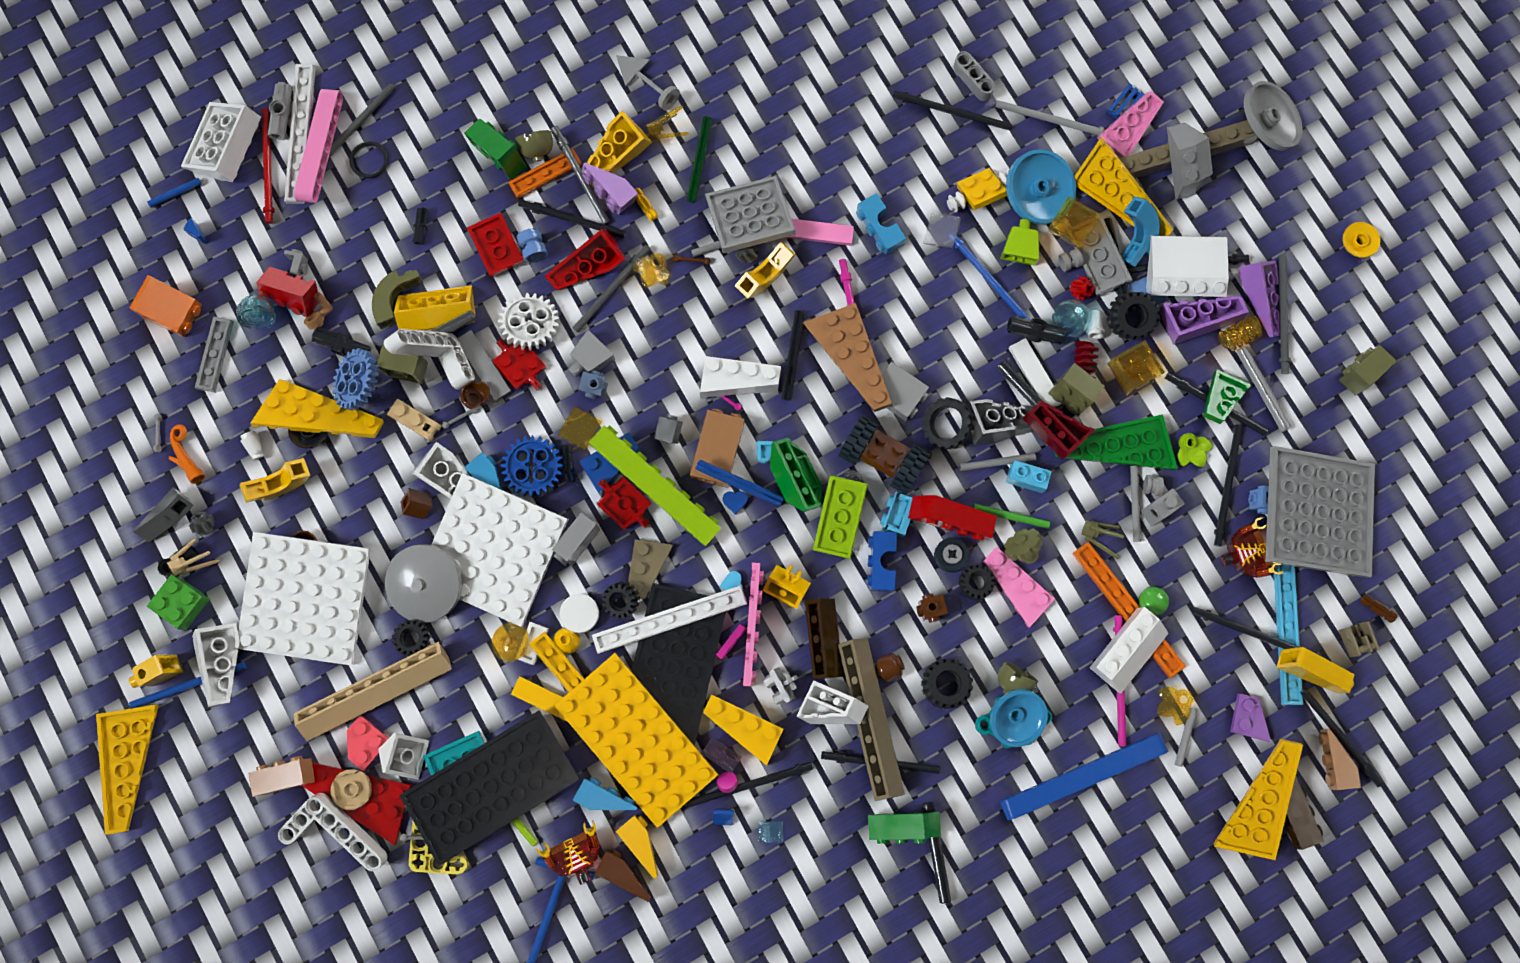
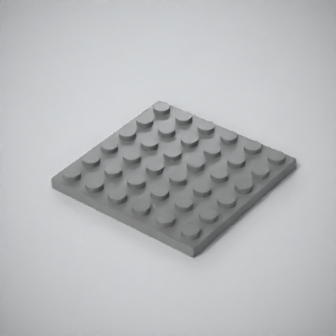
M1278 446L1270 447L1265 562L1364 578L1372 577L1375 464Z

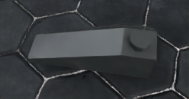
M989 399L975 400L968 403V408L971 409V414L974 416V431L972 430L971 439L974 445L993 443L1034 431L1022 419L1034 407L1025 405L1017 407L1009 405L1007 402L1002 404L994 403L993 400Z

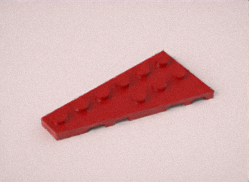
M312 762L315 782L302 785V787L315 795L317 793H325L332 799V782L345 769ZM367 775L372 783V794L369 801L363 807L356 810H342L352 819L393 845H396L406 809L399 795L409 790L412 785Z

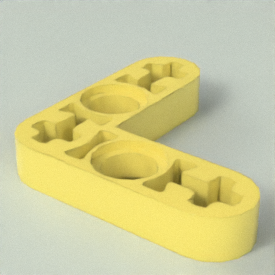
M412 821L411 836H421L420 833H416L418 829L414 821ZM411 840L409 867L414 872L461 874L468 869V859L463 855H457L450 859L451 863L458 862V859H460L461 863H464V866L457 870V866H449L450 870H447L449 860L444 863L442 869H436L433 864L435 859L427 845L425 844L424 847L420 848L416 845V840ZM425 850V854H420V860L423 861L424 864L420 865L419 868H417V864H414V860L418 859L419 853L414 854V852Z

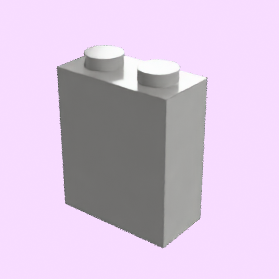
M891 361L882 374L893 405L886 409L906 422L909 417L912 419L918 411L916 406L919 402L923 404L929 394L926 392L929 387Z
M581 512L552 548L556 553L554 557L565 566L567 563L573 566L599 533L600 528Z

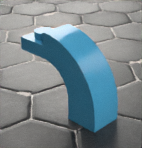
M1134 196L1124 211L1134 223V236L1121 257L1124 263L1136 267L1145 253L1149 254L1151 236H1159L1160 226L1155 208L1147 200Z

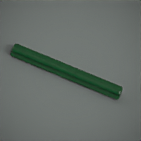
M704 116L702 119L687 193V201L690 203H696L713 122L712 118Z

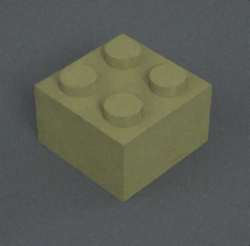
M382 345L377 365L378 369L387 377L423 384L428 362L424 356L391 354Z
M1378 345L1374 349L1370 347L1364 353L1359 354L1354 359L1355 362L1352 365H1348L1341 372L1343 376L1339 381L1350 392L1357 395L1372 386L1396 360L1382 346Z
M1073 363L1058 378L1048 394L1055 401L1062 403L1069 412L1079 416L1094 403L1105 386L1077 364Z

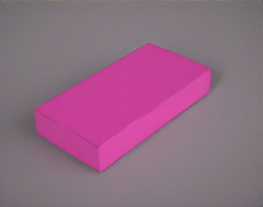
M739 624L718 651L716 656L720 660L726 657L746 631L744 626Z

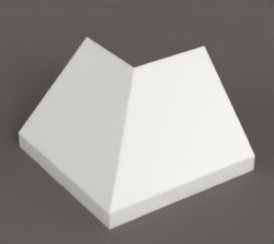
M393 733L378 749L383 773L419 779L424 762L423 756L426 755L430 740Z

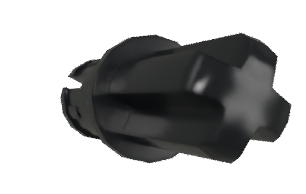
M419 207L417 209L416 221L413 223L414 235L412 243L417 245H424L425 232L428 229L426 225L427 208Z

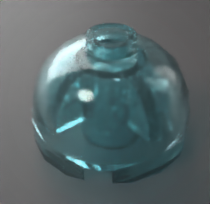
M252 294L243 298L238 304L237 322L241 326L251 329V326H257V329H265L275 324L276 309L269 298L259 294Z
M1067 299L1053 309L1055 313L1052 314V319L1055 326L1066 328L1068 337L1076 338L1090 324V311L1080 300Z

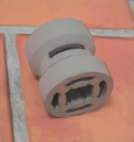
M1077 248L1071 250L1070 253L1058 255L1060 267L1064 272L1071 270L1072 267L1078 268L1083 266V257Z

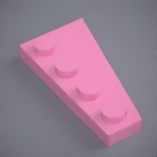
M998 547L983 561L985 566L988 567L987 569L992 570V575L995 576L996 582L999 583L1003 592L1010 599L1015 610L1023 618L1028 628L1055 600Z

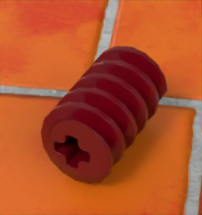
M1076 342L1077 348L1074 351L1076 354L1074 356L1075 364L1090 375L1096 373L1097 371L1091 367L1098 364L1092 360L1098 359V355L1093 354V352H1098L1099 348L1094 347L1092 342Z

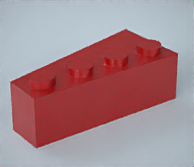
M937 495L913 496L908 519L940 527L943 530L954 531L958 535L972 536V539L977 541L993 538L997 518L995 515Z

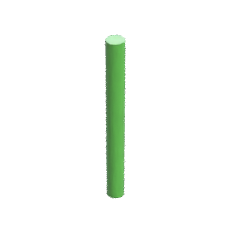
M974 504L975 509L997 517L1049 529L1050 521Z

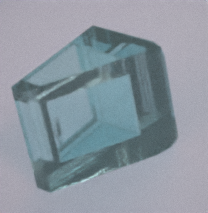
M759 822V842H783V822Z

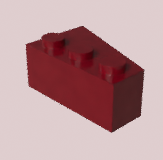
M1042 400L1022 418L1062 460L1095 431V429L1079 423V420L1068 417L1062 411Z

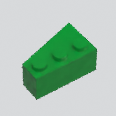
M479 118L464 134L481 154L496 163L495 167L498 170L503 169L510 181L515 179L527 168L516 150L518 146L511 139L508 141L500 130L498 132L495 131L496 129L490 122L485 123Z

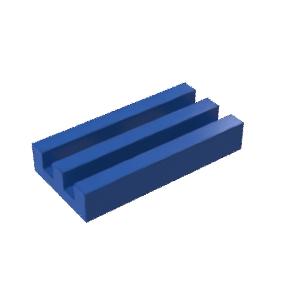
M1129 83L1108 109L1107 113L1118 119L1120 112L1134 95L1137 97L1129 108L1144 93L1142 91L1141 93L1138 92V89L1136 87L1133 88L1132 84ZM1127 92H1131L1130 95L1126 98V100L1122 103V105L1118 108V110L1114 112L1113 110L1123 99V97L1127 94Z

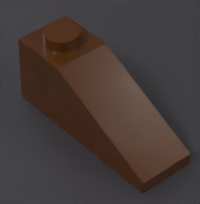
M612 849V851L607 850L595 874L649 902L652 896L627 860L622 858L623 854L615 849Z

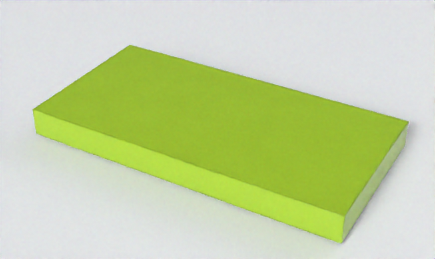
M830 475L813 546L814 551L848 559L851 558L868 483Z

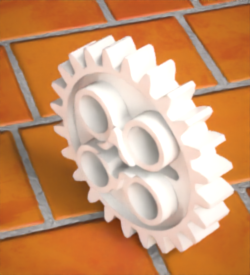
M526 293L524 298L519 294V299L516 300L514 297H511L512 303L506 301V307H501L502 313L498 314L500 319L498 320L499 332L502 333L503 339L507 338L508 344L513 342L514 348L521 345V349L524 350L525 346H528L531 351L532 346L535 345L539 349V344L546 346V340L552 342V336L557 335L556 330H559L558 323H560L558 310H555L554 304L550 305L549 299L544 301L543 295L538 299L536 293L532 297H529V294Z

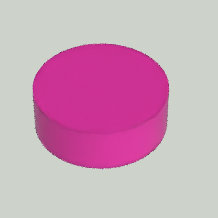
M723 772L717 778L718 787L722 792H732L738 785L737 778L732 772Z

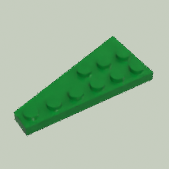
M1163 414L1096 428L1072 453L1064 458L1167 470L1178 469Z

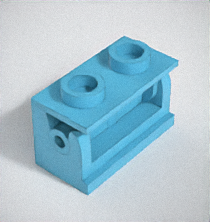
M1014 460V463L1010 465L1005 483L1043 493L1047 490L1052 471Z
M897 491L894 496L890 495L886 505L889 507L888 513L883 514L880 522L883 525V531L897 532V536L902 538L905 536L911 520L908 519L912 497L900 493L897 495Z

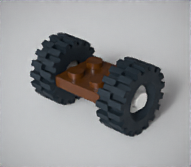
M862 414L851 430L838 456L853 465H856L860 459L894 478L890 486L907 495L931 453L915 444L912 448H909L883 432L876 431L879 424Z

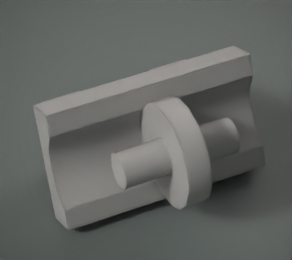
M779 667L769 671L770 674L763 681L767 688H771L774 685L777 686L779 692L772 695L776 705L794 700L796 697L793 690L797 689L794 681L798 679L797 675L791 677L788 671L782 673Z

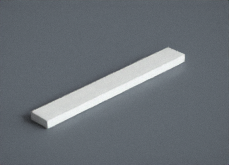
M296 64L284 199L286 204H305V202L295 200L294 189L311 127L316 70L314 64Z
M740 585L593 634L592 637L597 653L600 654L747 605V601Z

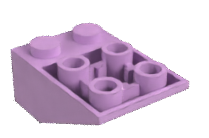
M588 163L583 164L582 178L588 185L592 184L595 187V193L599 198H604L608 202L607 206L613 213L616 212L620 215L635 202L638 193L625 178Z

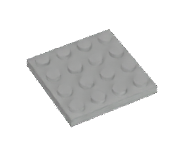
M777 176L705 194L723 253L796 235Z

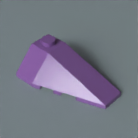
M1276 260L1240 266L1239 279L1269 337L1279 336L1280 313L1276 309V305L1280 302V297L1276 294V285H1279Z

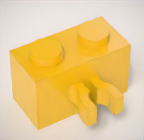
M776 565L762 591L797 609L811 583L800 577L803 571L799 570L797 574H793L791 572L793 566L789 565L786 570Z

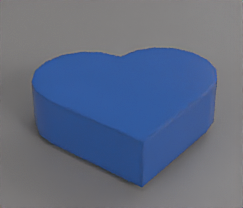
M741 491L736 493L726 492L722 498L724 505L734 515L746 505L748 500L746 493Z

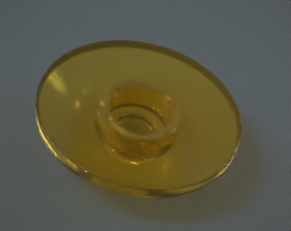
M511 622L500 626L492 638L493 652L503 661L511 662L518 660L525 654L529 646V636L526 629ZM509 637L510 642L506 644L505 641Z

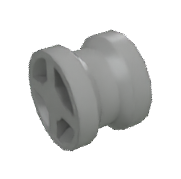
M1146 475L1143 483V493H1154L1155 496H1160L1164 484L1163 477L1152 478L1151 475Z

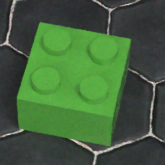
M171 574L148 603L147 607L175 628L186 631L209 602L210 598L183 578Z

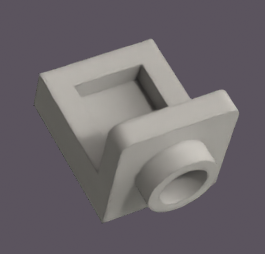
M285 250L284 255L289 260H293L290 274L294 278L297 275L303 278L308 271V259L299 250Z

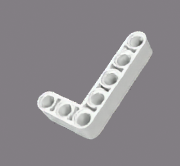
M398 329L384 340V346L391 354L438 357L449 382L457 390L462 389L475 379L463 349L456 336L452 333Z
M317 793L309 798L278 832L280 842L291 844L317 821L367 870H378L386 863L388 857L386 851L325 793ZM315 800L319 801L320 808L315 805ZM301 814L307 818V822L302 820ZM329 814L335 817V822L330 820ZM344 828L349 830V836L344 833ZM288 829L292 830L293 837L289 835ZM358 842L364 845V849L359 848ZM372 856L377 857L379 863H375L372 859Z

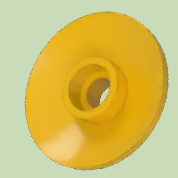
M1355 222L1349 225L1343 233V245L1355 257L1366 258L1373 255L1379 249L1380 235L1372 225L1366 222Z

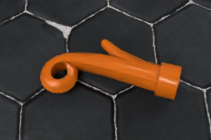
M178 424L170 432V442L176 457L169 456V460L185 471L186 477L191 484H197L205 478V475L195 465L179 442L186 437L187 429L184 425Z

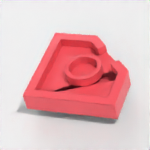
M360 715L348 728L347 746L348 759L361 771L365 772L379 756L378 749L389 738L363 715Z

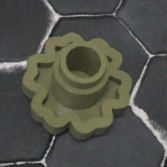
M1034 528L1029 531L1027 529L1017 531L1014 537L1007 539L1004 545L1006 549L1005 554L1012 561L1019 559L1027 564L1034 563L1039 558L1038 553L1043 545L1041 541L1042 536Z

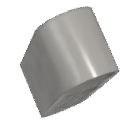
M966 51L959 52L954 62V71L980 101L990 100L995 89L994 81L971 54ZM982 88H986V89H988L989 91L986 92V91L982 90Z

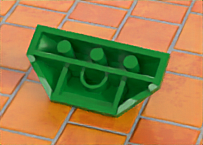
M788 437L774 441L771 444L770 469L785 501L803 512L820 507L822 485L807 454L799 446L792 443V440Z

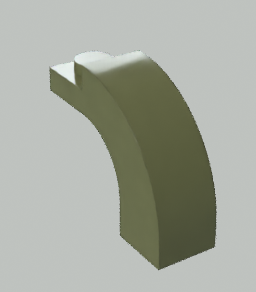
M395 270L385 276L377 285L372 297V313L380 329L397 323L394 315V302L399 293L423 283L422 277L417 270L406 271L402 276Z

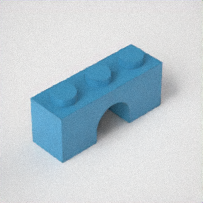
M876 193L858 203L856 215L860 221H864L868 234L875 238L879 251H883L885 255H888L905 245L906 237L897 223L890 227H884L879 224L878 219L885 215L886 206Z

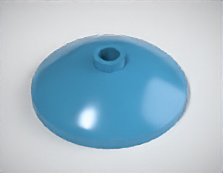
M1018 689L1010 691L1003 695L992 709L990 716L991 730L994 736L1007 746L1022 747L1035 741L1044 731L1048 719L1047 707L1042 698L1030 690Z

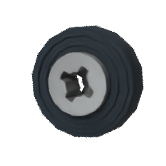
M946 538L939 542L935 548V562L939 568L946 572H958L968 562V548L964 542L957 538Z

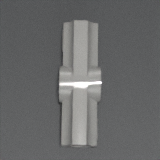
M285 82L275 84L273 101L269 105L271 115L268 136L275 140L285 139L287 123L291 118L289 109L292 86Z

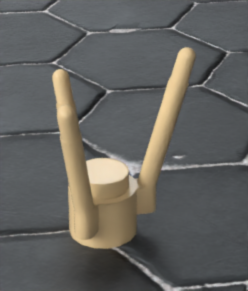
M193 539L180 551L170 557L171 561L167 562L174 576L178 574L181 576L187 572L219 563V560L216 559L188 567L189 564L210 555V552L207 551L187 561L183 557L178 558L196 542V539Z

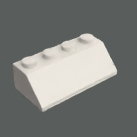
M1146 607L1137 608L1091 665L1090 669L1121 694L1169 633L1160 619Z

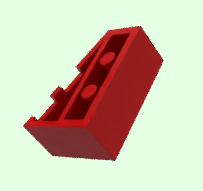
M269 267L256 282L258 293L263 298L275 301L281 307H287L296 315H302L307 318L319 304L314 297L318 293L316 281L312 279L309 282L304 281L302 276L297 275L294 278L288 276L289 273Z

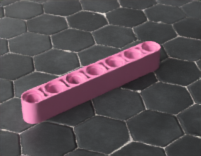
M320 90L294 189L296 201L311 203L318 201L343 103V95L340 90Z

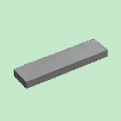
M213 317L195 389L216 393L234 321Z
M472 330L457 338L470 364L482 382H485L489 387L490 394L495 402L510 394L512 391Z

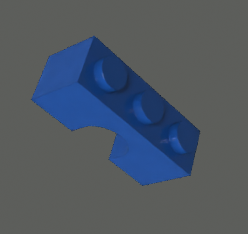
M873 531L872 536L868 538V548H872L871 555H868L867 566L871 567V575L867 574V586H870V591H895L896 571L884 569L880 559L884 554L896 553L897 532Z

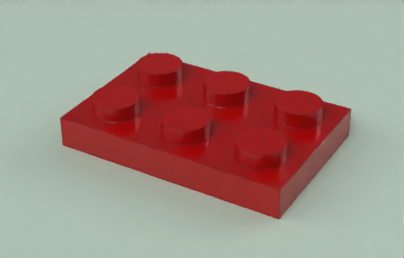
M501 212L467 227L491 278L524 263V259Z

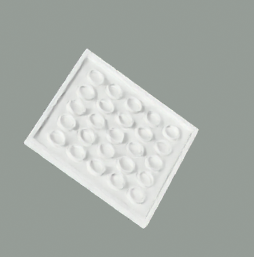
M462 473L431 545L447 552L456 562L462 580L460 600L522 627L555 553L552 548L561 538L569 519Z
M253 532L238 630L240 640L238 649L354 665L371 549Z

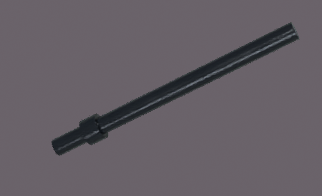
M520 199L518 203L519 207L532 210V213H542L598 231L605 227L611 235L624 238L626 234L624 230L542 206L538 202L531 203Z
M1169 372L1164 377V379L1175 384L1179 390H1185L1200 400L1207 401L1208 395L1190 385L1189 381L1183 378L1180 379ZM1233 409L1228 415L1263 436L1268 431V429Z
M1307 688L1301 690V695L1360 765V770L1364 775L1369 776L1377 787L1382 786L1384 782L1375 772L1373 765L1363 758Z
M837 751V753L821 752V759L833 760L841 764L849 762L866 765L864 756L850 755L842 751ZM897 761L899 769L935 774L940 772V766Z

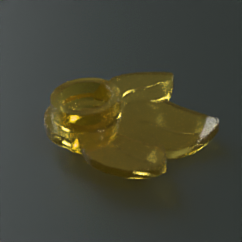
M653 253L649 257H641L633 266L634 271L642 273L641 282L644 287H650L657 281L665 285L669 279V271L665 267L666 259L660 253ZM655 259L660 262L659 266L654 264Z
M1164 687L1158 691L1159 696L1163 700L1158 705L1157 714L1164 717L1173 716L1177 726L1183 724L1190 716L1189 707L1194 702L1192 693L1186 689L1176 690L1173 687ZM1181 696L1187 697L1186 703L1180 702Z

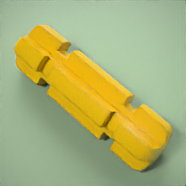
M636 188L638 205L647 215L649 221L655 220L658 217L657 212L652 208L646 196L643 195L642 190Z

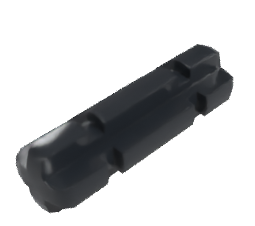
M571 445L562 446L564 472L566 473L565 481L571 483L576 481L574 456L572 455L573 448Z

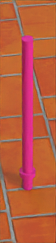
M1114 616L1115 627H1113V632H1115V635L1123 627L1122 616ZM1125 689L1121 694L1117 692L1118 746H1126Z

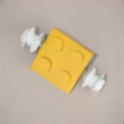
M988 168L957 182V188L961 193L956 192L955 197L948 196L947 205L949 209L958 212V207L965 209L966 202L968 201L975 211L1006 197V179L1009 168L1006 170V174L999 172L998 178Z

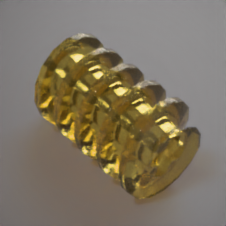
M1251 315L1244 319V321H1240L1224 331H1220L1218 334L1219 341L1224 348H1230V350L1235 351L1237 347H1243V343L1248 344L1250 340L1254 341L1256 337H1262L1261 324L1256 316Z

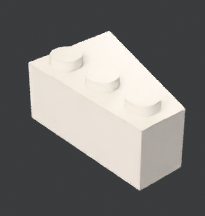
M813 680L796 717L809 724H861L869 706L852 696Z

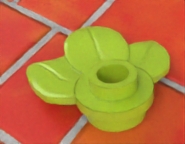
M1185 433L1179 439L1178 461L1181 466H1186L1191 462L1198 467H1204L1207 461L1205 452L1212 449V444L1205 437H1196L1192 433ZM1189 439L1191 440V445H1190V446L1188 445V440H1189Z

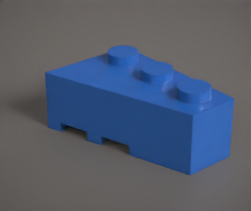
M629 432L619 437V439L623 440L625 438L631 443V449L635 453L640 452L639 447ZM597 451L579 461L601 498L606 491L598 485V482L604 478L608 484L612 485L622 474Z

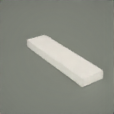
M1025 338L1009 346L1008 349L1032 390L1045 403L1055 408L1062 403L1055 401L1048 394L1054 385L1027 339Z

